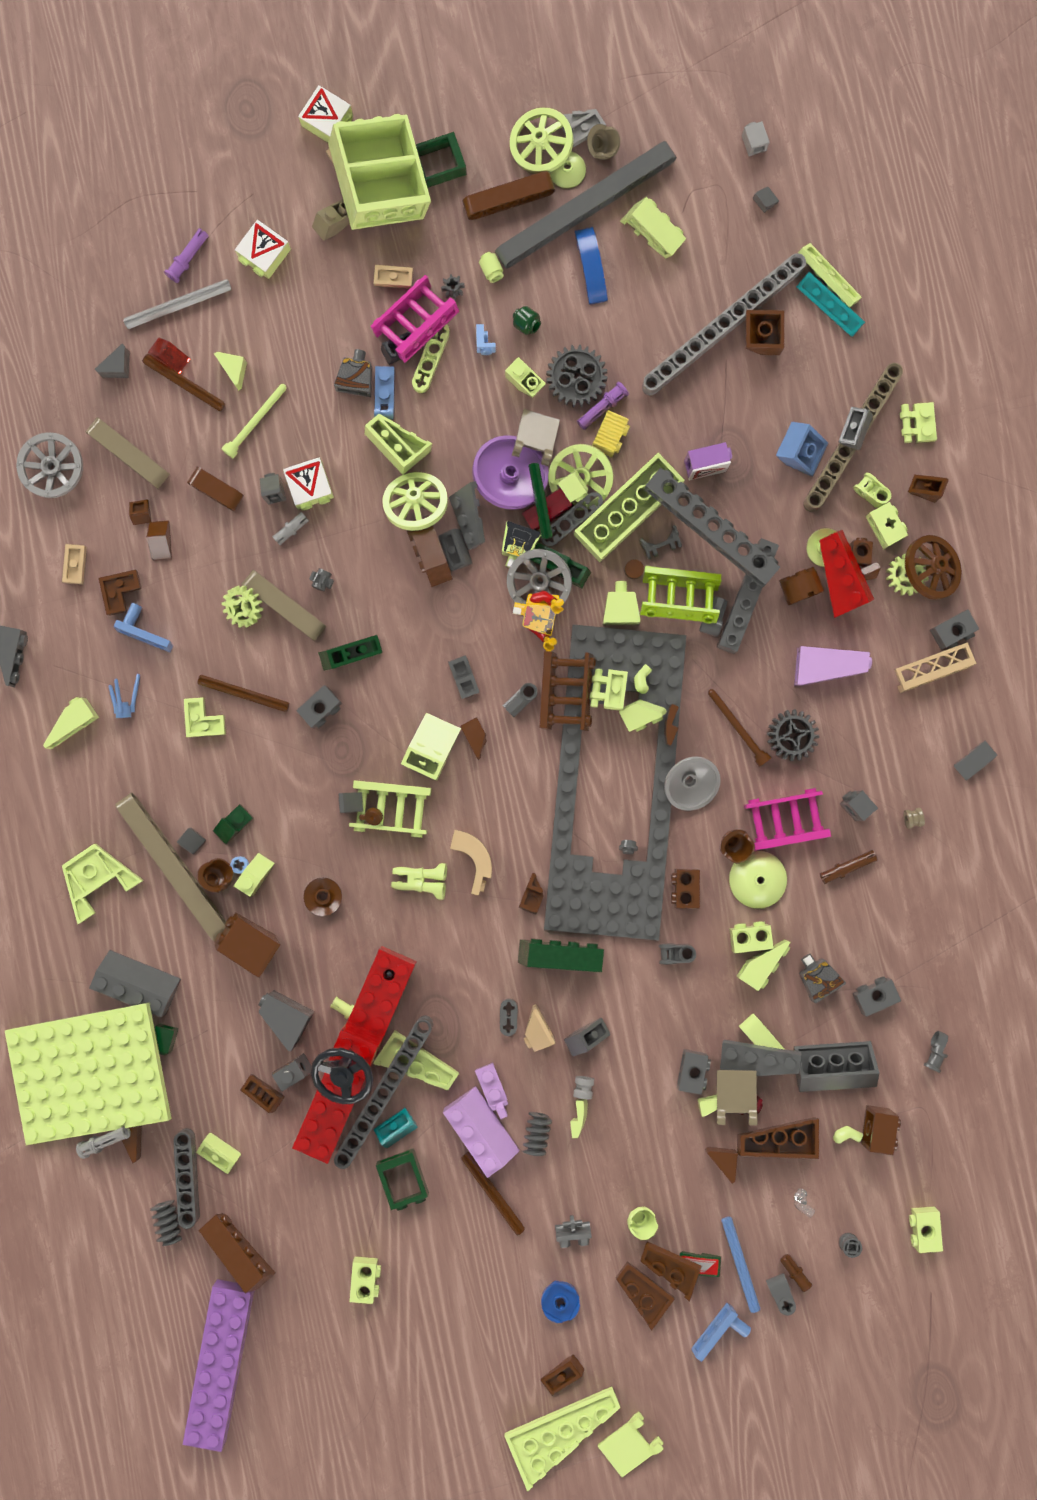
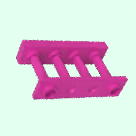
M426 275L417 280L413 287L381 317L375 319L370 326L377 338L383 333L398 346L395 350L404 363L459 313L457 304L451 297L446 302H443L430 290L431 284ZM423 295L439 308L432 315L416 303ZM409 308H412L425 320L419 328H416L402 315ZM396 320L411 333L404 341L389 329Z
M812 788L805 790V794L762 802H760L759 798L748 800V804L744 805V809H752L757 838H755L756 842H754L755 850L831 837L830 829H824L821 826L816 796L823 795V792ZM808 797L813 821L811 832H805L802 829L797 799ZM789 801L795 829L793 835L786 836V833H783L778 807L780 802ZM769 804L771 806L776 832L773 839H767V836L764 835L759 806Z

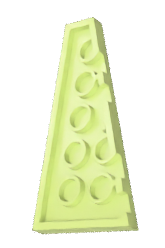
M609 1387L505 1433V1439L527 1491L539 1479H542L554 1465H558L579 1446V1443L585 1437L590 1436L596 1427L604 1423L620 1408L613 1387Z

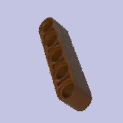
M543 171L468 195L463 198L462 202L468 220H476L548 197L556 190L550 172Z

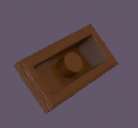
M572 1354L540 1380L553 1396L581 1378L584 1373V1367L575 1355Z

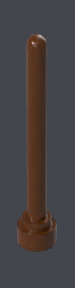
M710 689L708 695L754 753L757 765L760 767L769 761L771 756L768 752L765 753L764 750H760L716 691Z

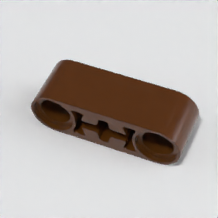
M198 466L187 481L189 485L233 512L244 496L238 490Z

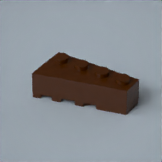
M216 1214L198 1230L245 1294L259 1289L276 1273L244 1238L242 1233L237 1230L226 1214Z

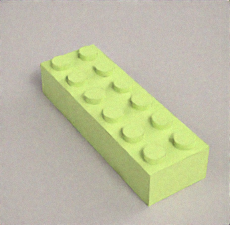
M659 453L574 531V536L599 562L608 556L662 505L644 490L645 485L660 468L670 471L678 483H684L685 480ZM671 486L663 487L666 493L670 494L673 492Z

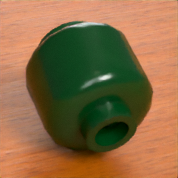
M528 306L518 308L513 313V326L525 335L534 334L541 326L540 315Z

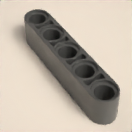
M185 1128L175 1135L173 1143L178 1222L182 1228L189 1229L198 1221L200 1208L195 1133L193 1130ZM181 1135L188 1137V1143L181 1141ZM183 1154L189 1157L190 1161L188 1163L182 1160ZM183 1174L189 1175L191 1182L184 1181ZM184 1194H189L192 1197V1201H186ZM185 1214L192 1215L193 1221H188L185 1218Z

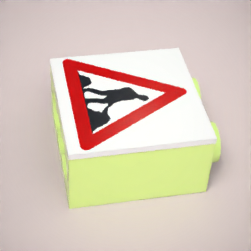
M318 85L298 117L302 127L329 143L333 124L339 121L351 122L353 113L350 104Z
M256 220L235 249L238 260L243 265H250L258 276L262 277L264 275L268 279L291 250L287 240L259 220Z
M320 457L283 469L294 504L298 510H308L314 504H326L330 502V499L334 498Z

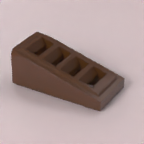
M250 1074L240 1091L268 1113L275 1112L285 1097L253 1074ZM253 1083H256V1085H255V1087L253 1088V1090L250 1091L249 1089H250V1087L252 1086V1084H253ZM261 1087L262 1090H261V1092L259 1093V1095L257 1096L256 1093H257V1091L259 1090V1088ZM266 1092H267V1093H268V1096L266 1097L265 1100H263L262 1098L264 1097V1095H265Z

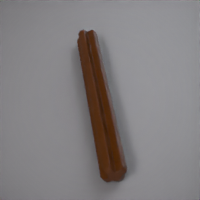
M149 354L144 356L142 362L211 407L218 411H222L225 407L224 401Z
M200 675L197 681L199 685L283 712H287L289 709V702L208 676Z
M465 1153L461 1160L514 1233L517 1236L523 1233L525 1230L523 1224L490 1179L486 1177L471 1153Z

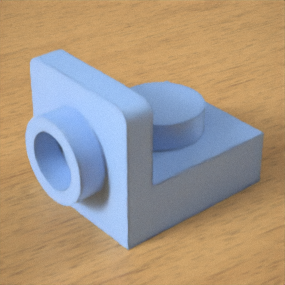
M476 324L477 353H481V355L495 353L496 343H488V331H484V324Z

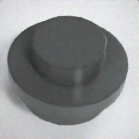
M622 840L619 850L623 854H634V851H638V846H636V841Z

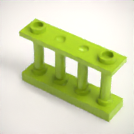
M645 566L643 583L649 584L648 602H642L640 615L700 621L707 624L717 623L720 610L713 609L714 591L719 590L722 574ZM657 584L668 586L667 604L655 603ZM676 586L687 588L686 606L674 605ZM695 589L706 590L705 608L694 607Z

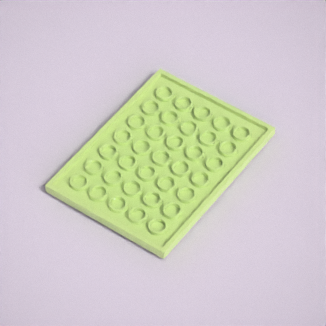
M150 1003L5 1030L26 1145L112 1131L122 1126L129 1128L172 1119Z

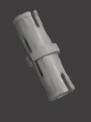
M300 512L289 523L286 522L285 526L272 537L281 546L289 537L295 536L297 534L296 531L309 522V520Z

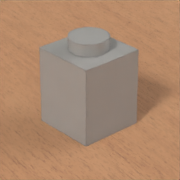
M751 122L744 127L742 138L748 156L767 151L770 142L763 122Z

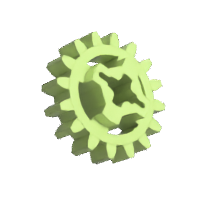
M903 554L902 559L898 556L895 558V562H890L889 565L892 568L886 570L887 573H890L886 580H891L888 586H895L894 592L900 590L902 596L906 592L911 596L913 591L915 593L918 592L911 585L908 577L906 578L904 575L906 574V554ZM915 565L917 575L918 572L920 575L926 571L923 568L925 566ZM926 577L921 582L925 585L924 581H928L929 578Z
M245 585L242 587L236 586L228 590V594L223 596L226 601L222 602V605L226 606L223 613H228L226 619L231 618L232 624L238 623V627H249L257 623V619L262 617L259 612L263 611V608L259 607L262 600H257L259 594L254 595L253 588L247 590Z

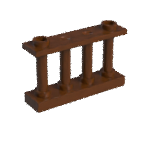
M544 651L539 728L552 730V725L555 723L580 724V730L589 731V727L592 726V716L590 715L591 700L589 696L592 688V672L596 667L594 655L585 652V659H559L556 653ZM558 666L584 667V678H557L555 671ZM557 685L583 686L582 698L556 697L554 695V687ZM556 704L582 705L581 717L555 716L553 714V706Z

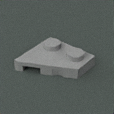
M596 109L585 112L572 111V114H563L573 131V147L587 140L588 133L594 125L603 124L606 126Z

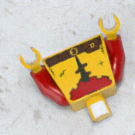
M547 591L529 594L526 604L515 602L513 614L524 616L523 627L528 628L544 642L543 647L546 651L554 650L557 640L556 638L549 637L552 636L556 614L564 610L561 607L564 601L559 599V595H551Z

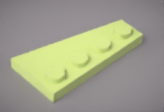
M394 1030L373 1064L388 1068L406 1037ZM409 1040L411 1046H418L417 1044ZM421 1048L407 1070L406 1075L449 1090L459 1072ZM399 1056L401 1062H409L406 1056Z

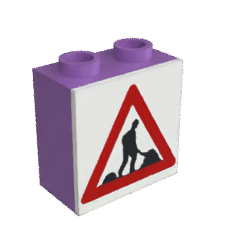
M726 442L688 451L684 459L688 479L693 480L726 472L731 464L730 459H732L730 447L727 448Z

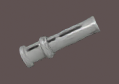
M122 1126L100 1137L93 1136L88 1141H81L76 1146V1152L82 1159L88 1158L93 1153L98 1154L104 1147L129 1138L130 1129Z

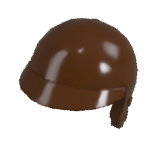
M735 829L728 831L722 837L720 850L722 855L731 862L740 864L751 857L755 850V844L746 831Z
M221 858L210 860V862L201 865L197 871L199 884L207 891L218 893L228 888L234 875L230 864Z

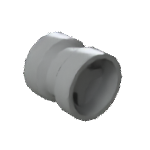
M576 1076V1089H574L573 1097L592 1099L593 1092L591 1088L594 1086L595 1079L587 1076Z

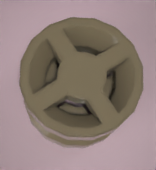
M915 808L914 811L904 810L903 816L907 829H911L914 826L923 827L925 825L924 814L921 808Z

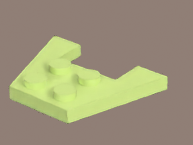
M97 844L91 845L62 865L77 924H81L96 913L86 899V896L114 877H117L126 892L144 881Z

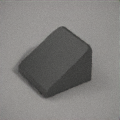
M769 187L757 191L753 197V200L764 213L779 202Z
M191 827L183 833L177 843L194 854L206 839Z

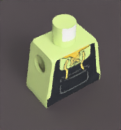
M507 521L502 546V554L508 556L505 566L510 568L519 555L533 550L541 539V532Z

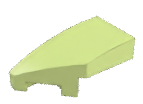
M579 1098L576 1101L578 1118H573L570 1121L572 1138L579 1137L585 1124L588 1110L587 1099Z

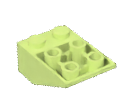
M426 713L401 764L434 780H438L461 728Z

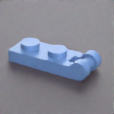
M375 366L374 417L381 414L390 420H394L395 368ZM381 406H388V410H381Z

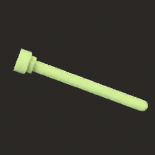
M285 384L279 385L237 437L221 448L223 452L232 459L238 454V446L286 391L287 387Z

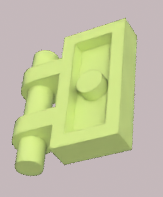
M934 402L914 404L913 411H909V404L901 405L900 419L903 422L901 433L904 436V443H911L912 436H916V443L935 442L937 440ZM910 419H914L915 428H911Z
M595 669L591 681L593 688L589 696L591 700L590 707L597 708L598 702L601 700L604 701L605 709L623 711L628 672L608 670V677L602 676V669ZM601 684H607L606 693H600Z

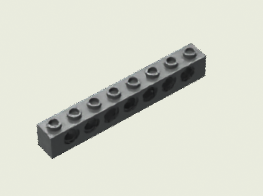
M660 468L645 485L644 490L763 588L779 570L778 561L774 557H768L764 554V550L755 543L753 545L745 533L736 531L733 528L734 525L729 520H723L718 516L719 513L711 506L707 507L699 495H693L689 492L687 485L683 482L678 483L670 471ZM671 486L673 492L668 494L663 490V487ZM685 498L688 501V505H680L678 499ZM693 511H701L703 517L696 518L693 515ZM711 522L715 523L718 530H710L708 524ZM730 535L733 542L726 543L723 536ZM739 547L746 548V556H742L739 554ZM755 559L760 560L762 568H756L753 561Z

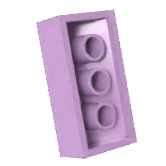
M476 1086L444 1108L443 1114L487 1178L504 1167L520 1151Z

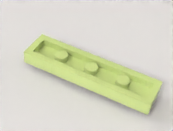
M811 243L802 247L798 252L805 257L806 264L814 270V273L819 278H822L827 283L828 288L835 292L849 308L862 298Z

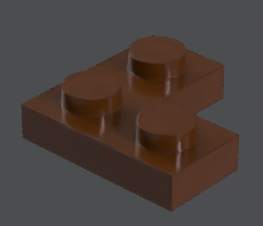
M136 569L98 578L106 615L108 616L127 612L123 593L142 589Z

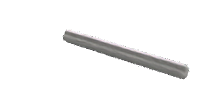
M225 279L123 319L127 329L136 327L230 291L231 285Z

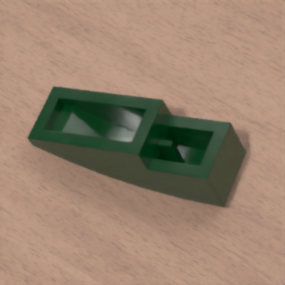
M537 543L534 549L551 551L565 561L571 572L572 584L582 589L591 574L588 567L541 543ZM534 557L530 558V560L540 566L542 558ZM547 561V571L558 568L554 562ZM562 573L556 575V576H558V577L564 579Z

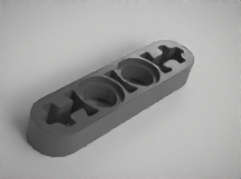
M597 492L588 494L551 525L552 534L556 531L553 529L556 526L562 536L560 537L559 534L553 537L554 542H547L546 539H542V542L547 546H554L603 505L602 495ZM591 496H598L599 504L597 506L595 504L590 506L589 508L592 509V511L589 513L587 507L584 506L583 503L586 502V504L588 505L592 501ZM579 507L585 511V516L582 519H578L574 513ZM563 520L570 522V528L567 531H563L560 528V523Z

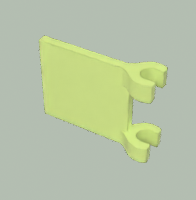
M640 1412L634 1414L626 1424L598 1444L599 1449L621 1477L632 1471L650 1456L658 1454L663 1450V1441L659 1436L649 1445L637 1430L644 1424L642 1421L644 1417Z

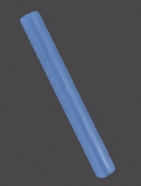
M730 1216L725 1217L721 1220L749 1310L751 1313L760 1311L758 1299L733 1220Z

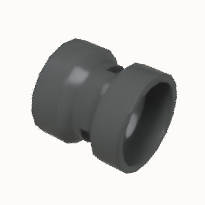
M852 1233L841 1235L839 1246L844 1254L850 1258L859 1256L862 1252V1244Z

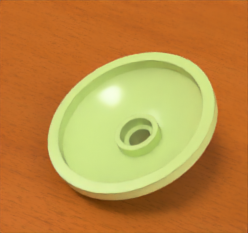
M754 851L745 862L733 864L729 874V884L733 895L742 904L751 908H766L775 904L784 894L787 885V874L783 864L777 857L768 852ZM760 876L763 877L761 884L757 882V878Z

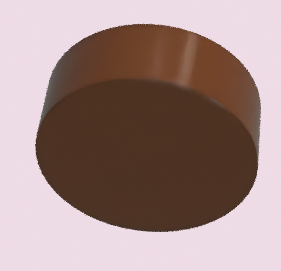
M636 559L628 561L625 566V574L630 579H638L644 572L642 562Z

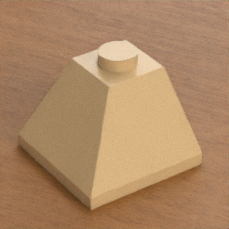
M537 1004L532 1006L525 1031L526 1037L524 1038L528 1048H533L534 1052L555 1044V1037Z

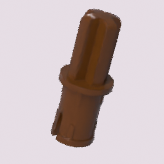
M785 1254L780 1261L789 1272V1277L794 1279L802 1292L808 1291L812 1287V1283L802 1272V1267H798L790 1254Z

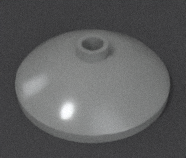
M689 757L675 764L666 776L664 784L666 797L673 806L681 810L691 811L702 808L716 796L720 787V774L717 767L706 758Z

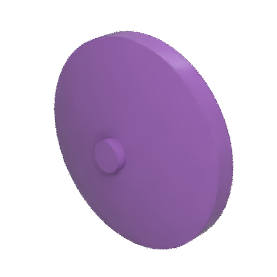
M499 436L486 442L477 452L472 467L473 480L477 483L479 493L488 502L504 509H521L535 502L529 464L539 463L544 490L548 482V466L541 464L543 454L540 451L523 447L519 458L512 456L516 436Z

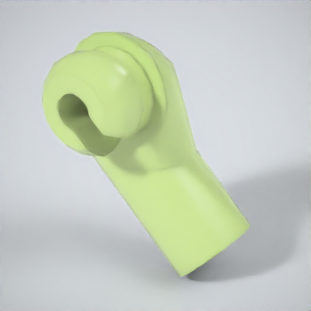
M646 664L634 677L635 689L641 694H645L649 690L646 677L652 669Z
M844 1126L835 1131L833 1140L838 1144L849 1138L860 1142L863 1133L849 1126Z

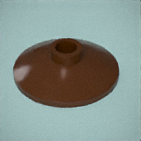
M322 877L312 880L306 886L303 899L305 906L311 913L317 916H328L334 913L341 905L342 892L335 881ZM322 893L327 894L326 900L321 899L320 895Z

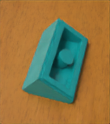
M404 1108L373 1130L381 1146L389 1148L418 1128L408 1110Z

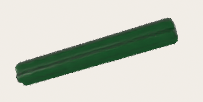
M531 463L528 467L542 539H549L553 535L539 463Z

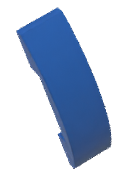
M591 227L576 230L575 237L583 267L589 304L608 301L604 272L594 229Z

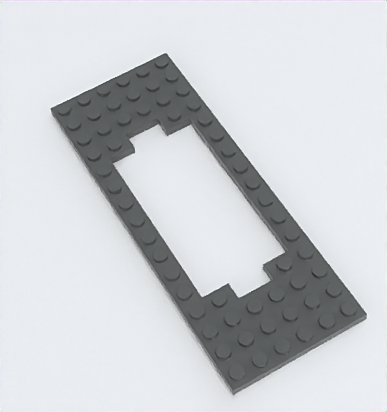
M572 625L569 659H585V652L593 654V658L596 659L595 669L603 670L602 676L608 677V670L628 672L625 690L628 692H638L635 689L634 677L646 664L652 669L646 677L649 690L645 694L638 692V700L641 699L663 707L667 712L671 704L678 706V711L672 722V725L678 727L687 635ZM568 667L567 678H584V667ZM601 684L600 693H606L607 684ZM567 686L566 697L582 698L583 686ZM600 700L598 704H604V701ZM565 705L564 716L581 717L582 705ZM667 712L662 716L663 720L659 721L647 859L646 862L623 859L622 875L592 872V856L570 854L582 730H580V724H563L544 930L659 941L671 803L666 797L664 784L667 774L675 765L678 736L677 731L672 745L667 746L665 744L664 728Z

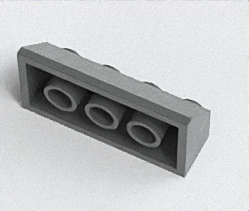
M109 950L96 970L89 989L131 1006L150 1003L151 1013L163 1017L169 1010L181 978Z
M871 1041L794 1046V1051L802 1052L800 1072L796 1074L799 1092L877 1087L880 1072Z

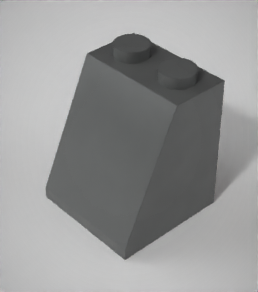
M275 990L263 995L258 1004L261 1007L259 1014L285 1048L291 1052L297 1046L315 1011Z

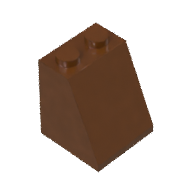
M235 912L233 917L230 916L226 921V928L223 933L220 932L215 938V948L218 952L260 978L281 944L275 934Z

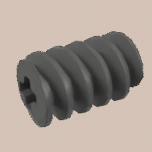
M529 1112L533 1119L527 1120V1122L532 1127H526L530 1135H524V1138L528 1139L529 1142L523 1143V1146L528 1149L522 1152L533 1156L546 1155V1150L543 1148H546L548 1145L544 1140L549 1139L547 1132H550L551 1128L548 1125L552 1124V1120L546 1114Z
M175 1200L161 1202L150 1208V1211L157 1212L152 1216V1219H158L153 1226L160 1227V1229L155 1231V1234H161V1237L156 1239V1242H163L162 1246L172 1245L182 1240V1237L178 1235L181 1232L180 1228H177L179 1222L174 1220L178 1216L176 1212H173L176 1209V1206L172 1204Z

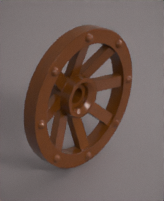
M935 535L922 536L913 541L906 551V574L911 585L918 593L926 598L939 600L952 595L957 590L962 575L961 563L956 551L946 540ZM923 544H931L934 554ZM917 549L928 559L915 558ZM940 549L945 553L944 556H941ZM915 565L925 566L926 571L917 575ZM946 573L952 576L950 584L948 582ZM931 575L933 577L928 588L921 581ZM939 578L941 579L944 591H936Z

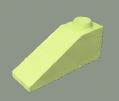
M76 697L69 702L70 705L63 710L43 744L46 749H53L99 718L86 698Z

